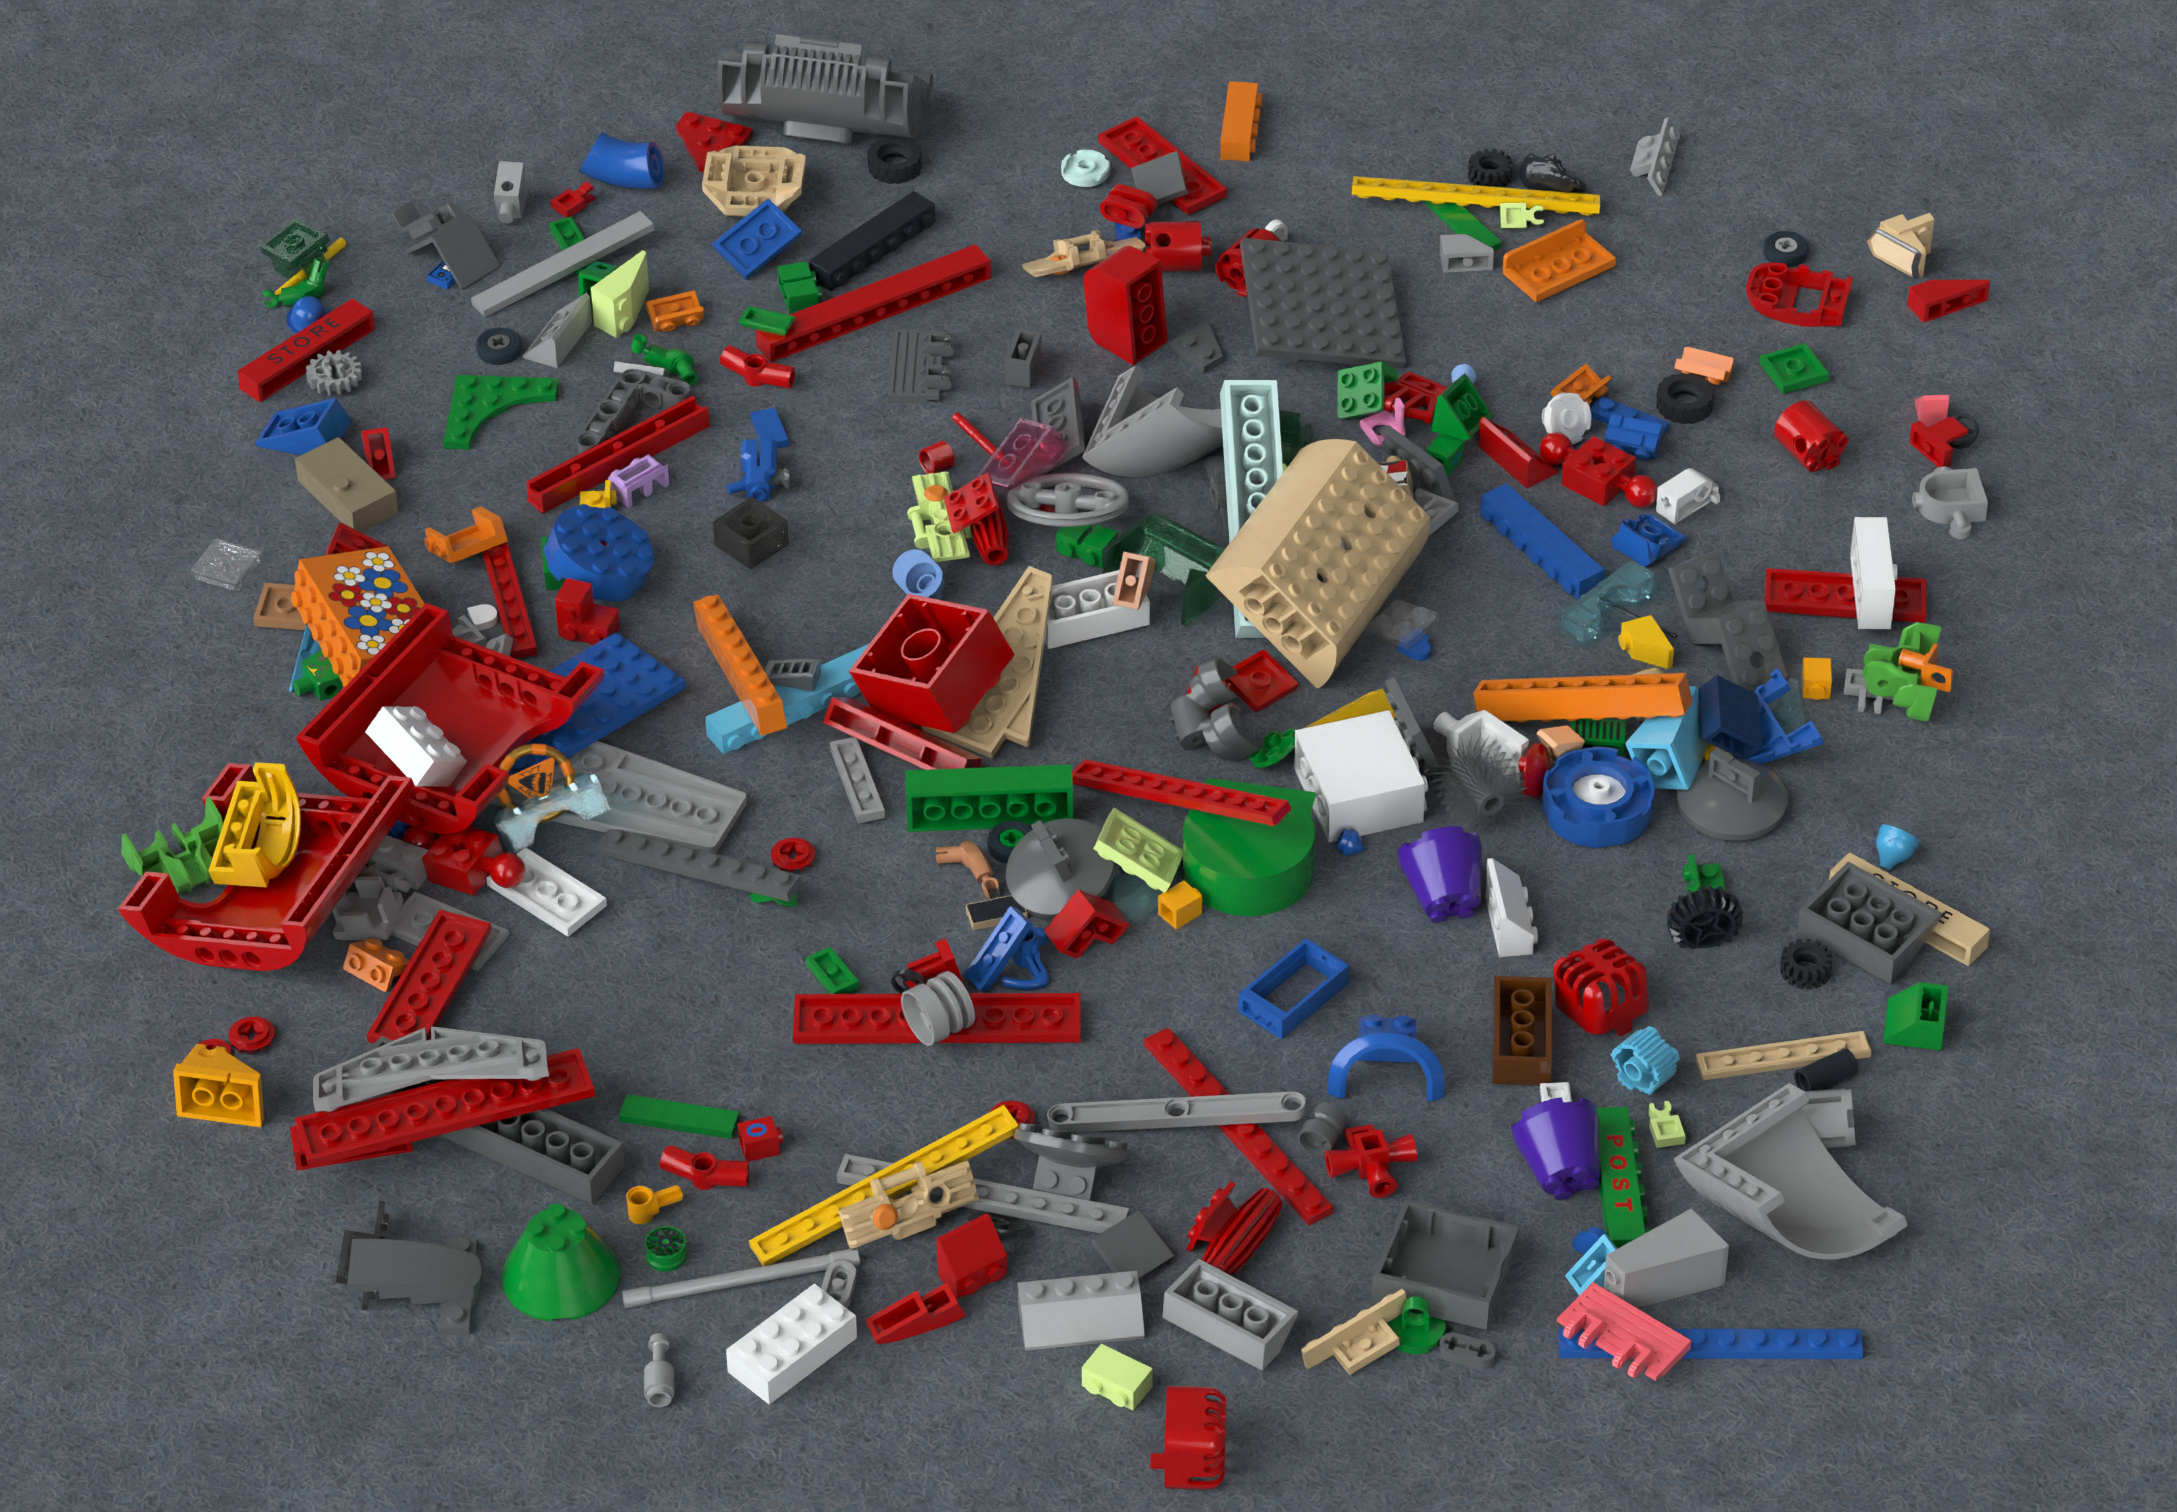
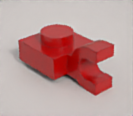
M586 181L576 191L567 189L551 200L552 209L565 218L572 217L584 209L586 204L595 200V196L589 193L594 189L593 185Z

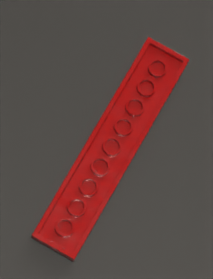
M968 993L975 1011L973 1025L961 1029L958 1033L950 1032L948 1038L938 1042L1080 1043V993ZM795 994L793 1044L922 1042L915 1036L904 1016L901 1005L902 994Z
M576 1048L548 1055L549 1076L542 1077L539 1080L451 1079L341 1106L337 1110L330 1112L321 1111L295 1118V1124L308 1165L313 1167L595 1097L594 1086L580 1049Z

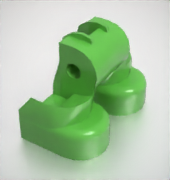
M1916 622L1903 629L1898 647L1892 648L1870 644L1864 656L1865 667L1863 668L1862 677L1866 678L1865 686L1867 690L1876 696L1893 697V705L1906 708V716L1911 720L1928 722L1937 688L1921 685V670L1900 666L1899 657L1904 648L1924 655L1929 653L1933 644L1938 642L1941 626Z
M208 797L206 798L205 818L200 825L192 828L190 832L182 834L176 823L172 824V835L184 852L175 855L168 848L166 840L160 830L155 832L154 843L139 852L136 851L126 833L123 834L122 857L130 870L141 877L145 872L167 873L178 894L185 891L190 893L194 887L203 883L208 885L210 880H212L209 873L212 861L210 854L215 852L223 827L222 817L211 798Z

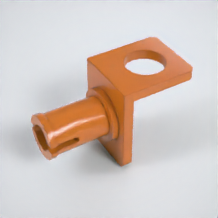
M1934 643L1926 655L1909 651L1905 648L1901 651L1899 665L1921 670V685L1937 688L1945 692L1951 691L1953 670L1937 666L1938 644ZM1932 674H1942L1945 677L1946 682H1936L1932 678Z

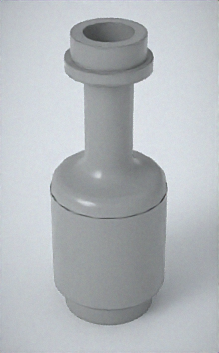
M658 1333L652 1335L648 1342V1348L653 1352V1361L649 1362L644 1369V1396L651 1406L665 1407L670 1404L671 1399L674 1397V1368L669 1362L665 1361V1352L669 1349L668 1338L666 1335Z

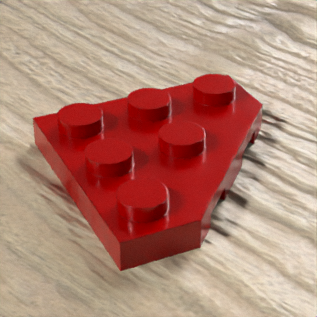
M688 111L685 112L676 124V132L682 138L689 155L693 157L696 167L700 172L705 170L707 152L715 150L719 152L724 148L732 146H745L753 135L752 128Z

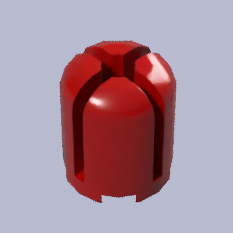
M1256 228L1249 230L1227 249L1216 263V273L1220 282L1225 281L1229 287L1237 290L1238 292L1235 293L1237 295L1247 296L1240 242L1242 238L1281 241L1272 231Z

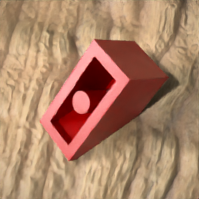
M388 427L362 431L361 437L366 463L384 480L395 479L396 475Z

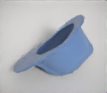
M913 549L900 555L895 561L892 570L893 578L898 586L907 595L913 594L941 600L944 578L938 564L922 550Z

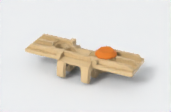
M1094 230L1090 234L1071 239L1053 240L1054 253L1047 258L1024 263L1022 268L1034 277L1052 273L1054 275H1063L1069 273L1074 268L1101 262L1124 246H1132L1142 251L1145 243L1137 237L1115 242L1102 240L1100 231ZM1090 244L1088 250L1078 252L1077 247Z

